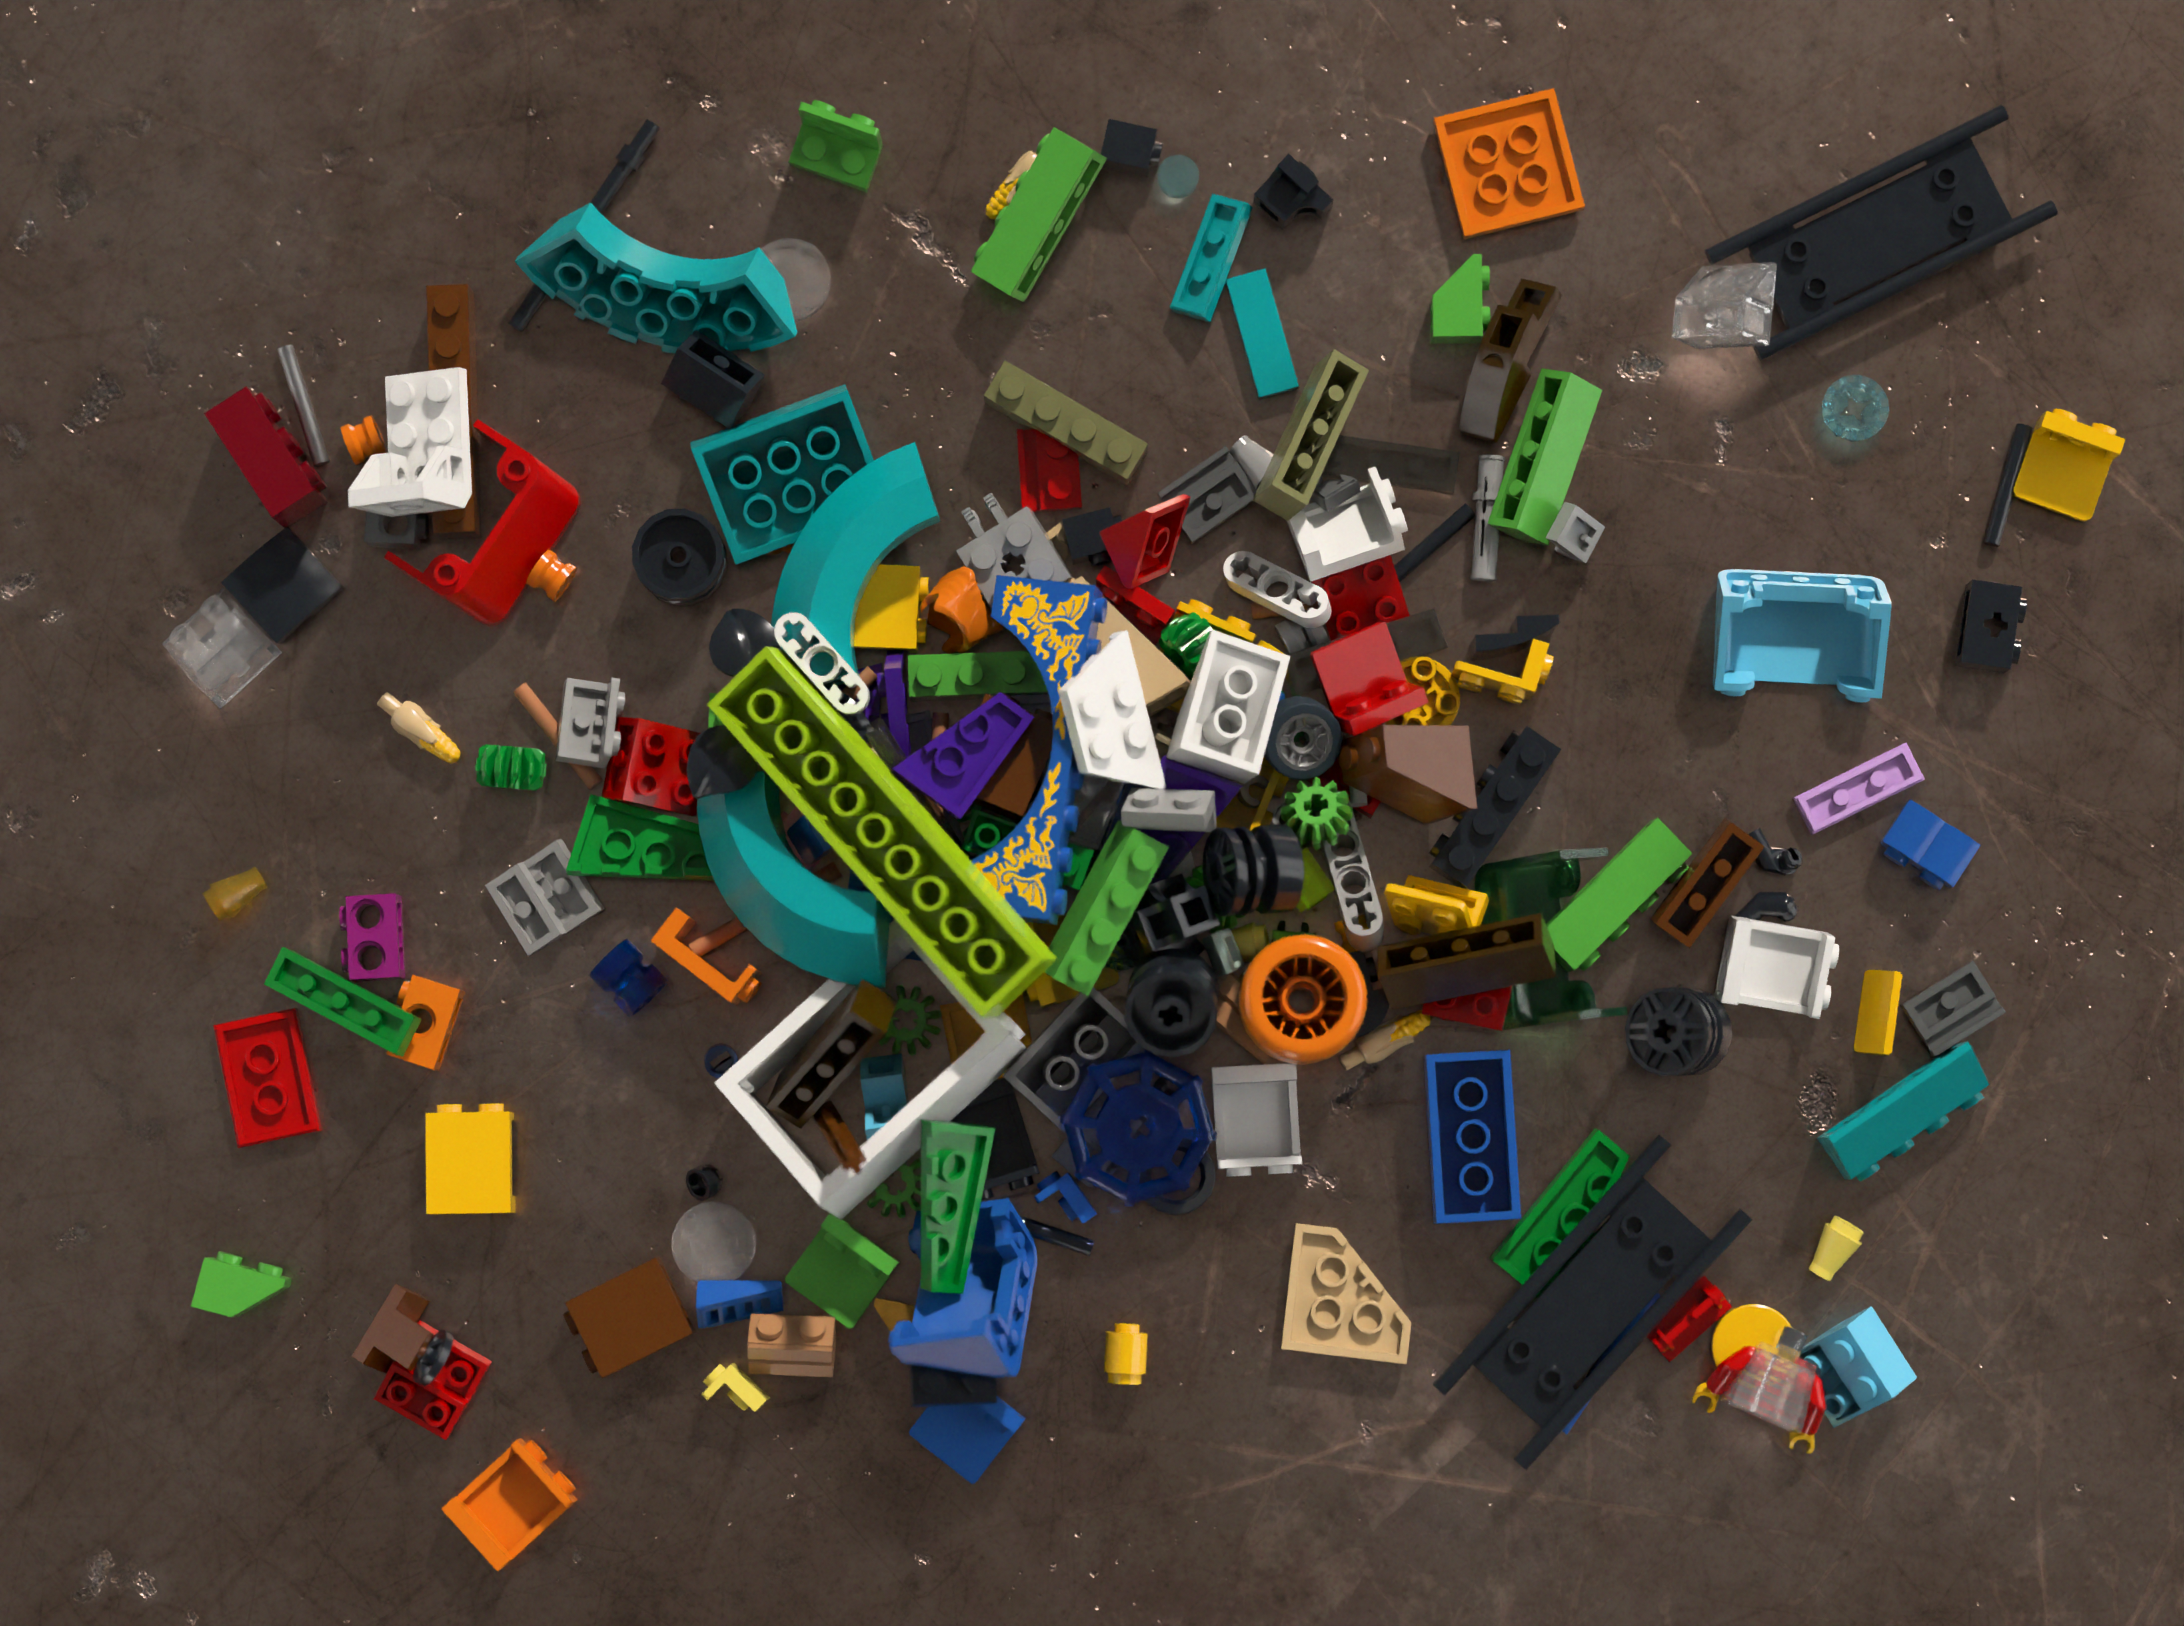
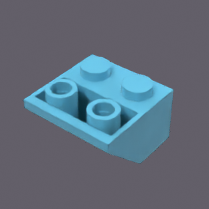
M1872 1306L1840 1322L1796 1351L1795 1361L1807 1366L1809 1370L1807 1374L1811 1375L1813 1372L1822 1380L1826 1402L1824 1414L1833 1428L1894 1398L1917 1379V1376ZM1796 1368V1370L1798 1371V1373H1799V1372H1804V1371H1802V1370Z

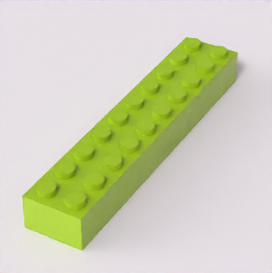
M765 646L707 704L982 1018L998 1017L1057 960L1056 956L783 649Z

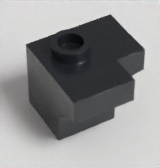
M1288 153L1277 165L1266 182L1254 193L1253 203L1284 230L1294 218L1300 215H1314L1321 220L1332 208L1334 199L1318 186L1319 181L1313 171L1304 163L1297 162Z
M1182 873L1148 885L1143 894L1147 908L1137 911L1131 916L1145 954L1195 937L1220 925L1205 885L1196 889L1191 887Z

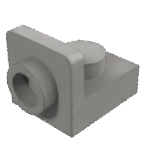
M1564 502L1546 539L1556 545L1555 551L1560 555L1586 563L1605 526L1577 505Z

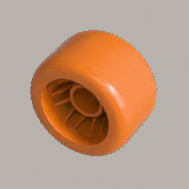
M1293 935L1272 942L1253 958L1240 983L1238 1008L1245 1031L1255 1045L1263 1052L1283 1062L1311 1064L1334 1056L1355 1037L1365 1017L1367 990L1359 966L1342 947L1328 939L1314 935ZM1296 990L1307 991L1313 999L1312 1008L1304 1013L1295 1011L1289 1002L1292 992Z

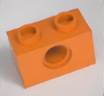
M412 975L410 982L404 981L396 1004L402 1006V1009L413 1015L420 1010H427L432 1017V1025L425 1033L419 1034L415 1032L403 1057L395 1055L388 1050L386 1055L440 1071L465 991L416 975Z

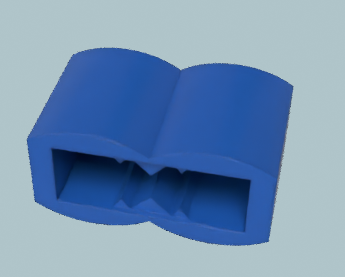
M1908 800L1880 841V844L1886 848L1884 855L1888 859L1904 868L1907 863L1912 864L1922 871L1919 878L1937 890H1941L1943 885L1949 889L1953 888L1981 846L1975 840L1912 800Z

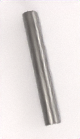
M293 345L282 346L277 349L313 465L314 467L325 465L330 460Z

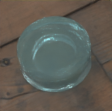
M1170 156L1161 163L1158 169L1159 187L1166 195L1172 198L1187 197L1198 185V168L1194 161L1187 156Z

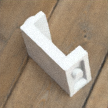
M1376 467L1367 469L1370 483L1360 487V493L1327 512L1316 503H1312L1287 521L1310 582L1405 550L1401 533L1408 531L1403 512L1400 507L1393 509L1391 503L1396 502L1391 483L1388 478L1380 479Z
M1730 915L1714 997L1721 1003L1733 1005L1742 1003L1804 1014L1810 1018L1819 1019L1821 1010H1827L1829 1006L1831 986L1826 984L1829 969H1835L1837 965L1839 945L1834 944L1835 937L1828 932Z
M1296 1064L1212 1067L1217 1169H1226V1177L1252 1175L1251 1167L1268 1166V1174L1294 1173L1293 1165L1302 1164Z

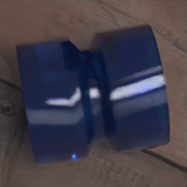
M627 938L612 949L594 967L589 976L604 992L613 991L615 993L613 1001L631 1018L666 986L668 979L653 964L644 965V955Z

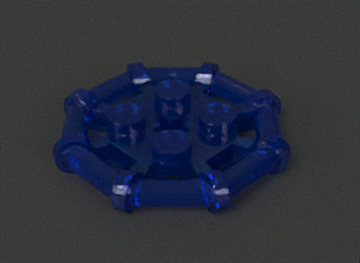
M1144 1048L1140 1053L1103 1064L1095 1065L1092 1063L1087 1067L1089 1072L1066 1113L1060 1115V1124L1064 1125L1076 1168L1074 1175L1079 1181L1083 1179L1124 1201V1205L1134 1207L1136 1202L1180 1189L1183 1192L1190 1187L1189 1181L1212 1141H1216L1217 1131L1213 1130L1201 1087L1203 1080L1198 1074L1193 1076ZM1139 1071V1083L1125 1085L1117 1090L1108 1080ZM1153 1073L1173 1083L1178 1088L1168 1096L1150 1086ZM1100 1087L1108 1095L1096 1118L1085 1116L1084 1113ZM1188 1099L1195 1127H1183V1123L1180 1120L1178 1104ZM1141 1116L1146 1117L1145 1125L1150 1129L1148 1135L1140 1134L1136 1139L1131 1138L1132 1129L1128 1127L1132 1119L1138 1121ZM1082 1128H1095L1096 1139L1099 1142L1101 1152L1092 1157L1089 1155ZM1183 1138L1193 1140L1180 1165L1177 1167L1171 1159ZM1110 1160L1128 1170L1126 1181L1123 1182L1100 1168ZM1163 1166L1168 1176L1139 1184V1173L1146 1171V1169Z

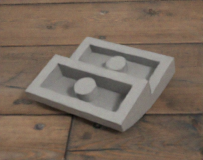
M562 839L554 841L526 861L517 863L485 885L528 956L538 952L605 910L585 876L566 874L571 853Z

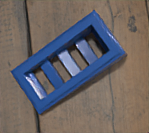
M697 1281L696 1315L698 1328L715 1327L750 1319L751 1314H771L784 1311L782 1281Z

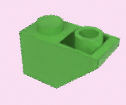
M1473 254L1432 295L1430 301L1431 344L1481 342L1483 332H1486L1490 323V307H1483L1482 291H1489L1490 269L1489 266H1482V254Z
M218 1251L217 1258L204 1257L191 1307L228 1317H239L289 1288L292 1279L281 1276L283 1272L281 1267L259 1262L257 1269L241 1265L243 1257Z

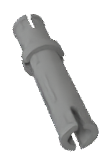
M1482 454L1478 455L1477 491L1473 492L1472 501L1476 502L1470 579L1493 582L1497 581L1499 530L1487 523L1503 480L1505 457Z

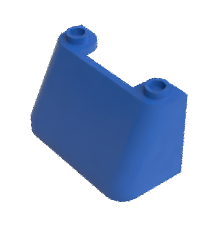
M1009 1198L981 1202L963 1294L927 1291L921 1288L920 1278L912 1323L908 1320L898 1321L895 1324L894 1331H891L889 1335L890 1350L901 1363L994 1378L1013 1377L1018 1374L1038 1256L1035 1241ZM921 1210L916 1211L913 1229L909 1231L908 1235L910 1249L912 1253L917 1254L920 1261Z

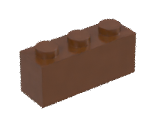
M1724 818L1650 919L1690 948L1765 846Z

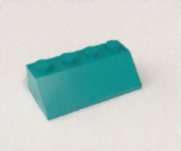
M1968 1041L1954 1044L1817 1137V1140L1845 1180H1850L1856 1176L1859 1182L1880 1169L1877 1161L1889 1153L1896 1158L1915 1145L1911 1139L1924 1129L1928 1134H1931L1947 1124L1950 1120L1946 1114L1958 1106L1965 1111L1982 1100L1984 1096L1980 1091L1990 1084Z

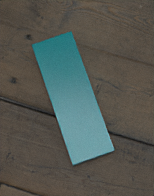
M1212 193L1169 307L1173 312L1211 322L1253 209L1249 203Z
M1266 268L1226 279V286L1259 400L1299 389Z

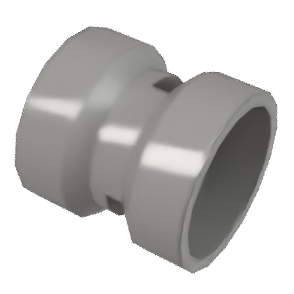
M1283 620L1274 625L1287 655L1290 656L1293 662L1304 657L1305 652L1311 648L1319 649L1330 644L1323 625L1317 628H1306L1288 620Z

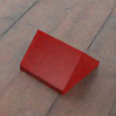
M1186 494L1179 495L1099 532L1123 586L1132 589L1170 571L1190 502V496Z

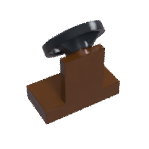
M395 1283L352 1354V1357L362 1364L383 1373H387L395 1360L408 1370L412 1371L414 1369V1382L421 1386H426L433 1381L444 1366L453 1345V1335L446 1330H440L434 1335L418 1324L417 1321L430 1301L420 1294Z

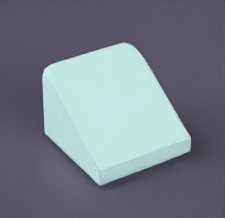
M1224 929L1202 939L1217 977L1244 967L1245 963L1231 929Z

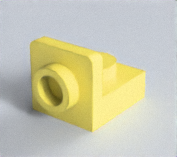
M735 1363L730 1364L726 1369L719 1364L703 1381L708 1388L701 1395L707 1401L727 1384L731 1388L727 1395L743 1411L750 1407L756 1412L770 1398Z

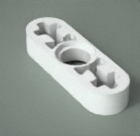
M1249 551L1235 552L1224 562L1223 572L1228 586L1240 595L1306 628L1320 627L1329 620L1332 609L1327 593L1321 587ZM1248 567L1250 568L1253 577L1242 573L1239 578L1237 577V570L1245 571ZM1284 582L1288 584V590L1280 597H1270L1266 594V591L1272 583ZM1316 601L1318 602L1319 608L1317 610L1310 608L1307 612H1305L1301 603L1312 606Z
M799 613L783 615L777 621L774 629L775 638L779 645L838 711L846 715H856L862 712L870 700L869 689L862 679L804 615ZM790 622L794 626H798L800 623L804 624L805 627L802 629L801 634L810 644L815 637L820 641L819 644L810 647L802 659H799L796 655L804 650L797 641L791 639L786 642L784 640L788 634L784 627ZM819 652L829 653L834 659L833 670L825 676L814 674L810 668L812 657ZM842 669L848 672V675L841 677L842 681L851 689L856 686L861 689L857 693L860 701L855 706L850 702L844 705L840 703L843 694L835 684H833L829 691L824 687L825 684L834 681Z

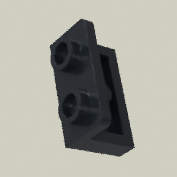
M907 1364L910 1375L911 1407L997 1403L996 1378Z

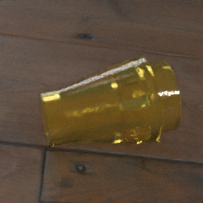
M254 866L248 871L209 884L210 889L202 893L220 922L227 917L230 919L234 918L268 886Z

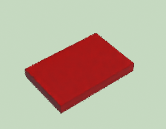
M297 1008L213 1025L238 1148L322 1131Z

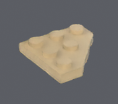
M1295 1223L1281 1349L1407 1364L1411 1321L1348 1243L1339 1229Z

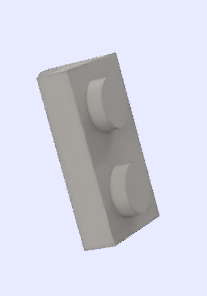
M611 677L608 684L566 678L563 687L555 761L605 768L611 756L618 755L621 732L615 731L616 716H622L625 704V692H619V678Z
M1131 788L1121 810L1122 826L1148 830L1211 832L1217 825L1214 791Z

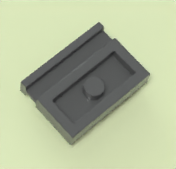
M1225 446L1158 492V497L1163 502L1182 494L1191 497L1182 531L1191 544H1193L1254 502L1253 498L1257 489Z
M1974 961L1967 963L1900 1005L1918 1035L1930 1050L1929 1052L1932 1057L1937 1056L2006 1013Z

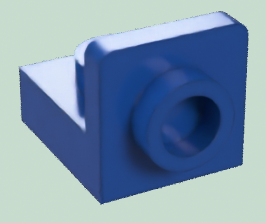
M1055 1171L1036 1185L1041 1191L1034 1196L1038 1204L1060 1190L1064 1197L1059 1199L1058 1203L1071 1221L1079 1218L1084 1224L1098 1214L1070 1173H1066L1061 1177Z

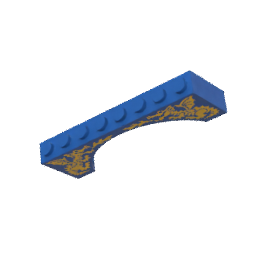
M997 575L991 617L1012 632L1022 642L1043 676L1052 709L1053 742L1049 767L1043 785L1026 816L1005 839L988 852L971 860V862L1024 921L1057 925L1058 915H1064L1067 905V891L1062 890L1064 873H1070L1073 862V849L1068 848L1070 831H1076L1079 818L1078 806H1074L1076 789L1081 790L1084 782V774L1078 771L1059 690L1071 677H1075L1080 673L1082 665L1092 655H1098L1102 651L1101 640L1097 639L1099 623H1104L1106 619L1107 599L1102 598L1103 593L1096 585Z

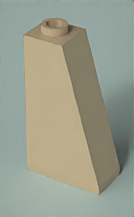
M1082 576L1066 581L1067 583L1090 585ZM1107 601L1106 619L1104 623H1099L1097 639L1101 640L1103 650L1110 642L1109 637L1113 633L1128 631L1148 715L1151 717L1184 698L1191 682L1181 670Z

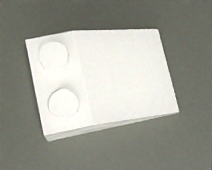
M1211 630L1177 717L1166 758L1243 784L1257 776L1261 768L1290 656Z

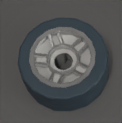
M1293 696L1280 700L1277 704L1264 757L1277 772L1290 779L1308 780L1316 776L1318 777L1333 766L1340 754L1343 738L1339 722L1324 705L1312 698ZM1301 731L1304 732L1303 737L1306 739L1303 744L1301 742H1294V736Z

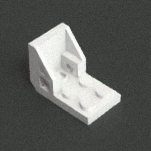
M455 367L386 376L388 453L370 456L348 489L349 507L389 517L465 508L472 494L467 369Z

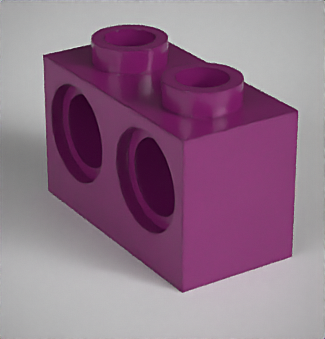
M396 893L345 896L346 906H340L339 909L341 931H347L348 948H342L341 950L343 973H349V980L355 982L405 979L402 896ZM376 906L380 911V920L375 927L366 929L360 920L361 913L366 907ZM377 947L381 951L382 962L378 968L367 970L362 962L363 954L369 948Z

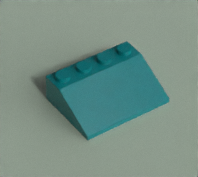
M845 384L734 425L730 429L726 428L690 442L692 453L736 565L795 543L808 520L824 500L845 480L874 461Z

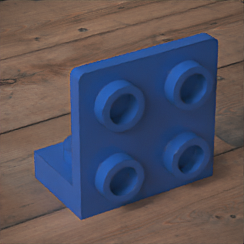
M998 1396L996 1404L929 1406L909 1430V1435L963 1478L974 1484L1024 1422L1025 1417Z

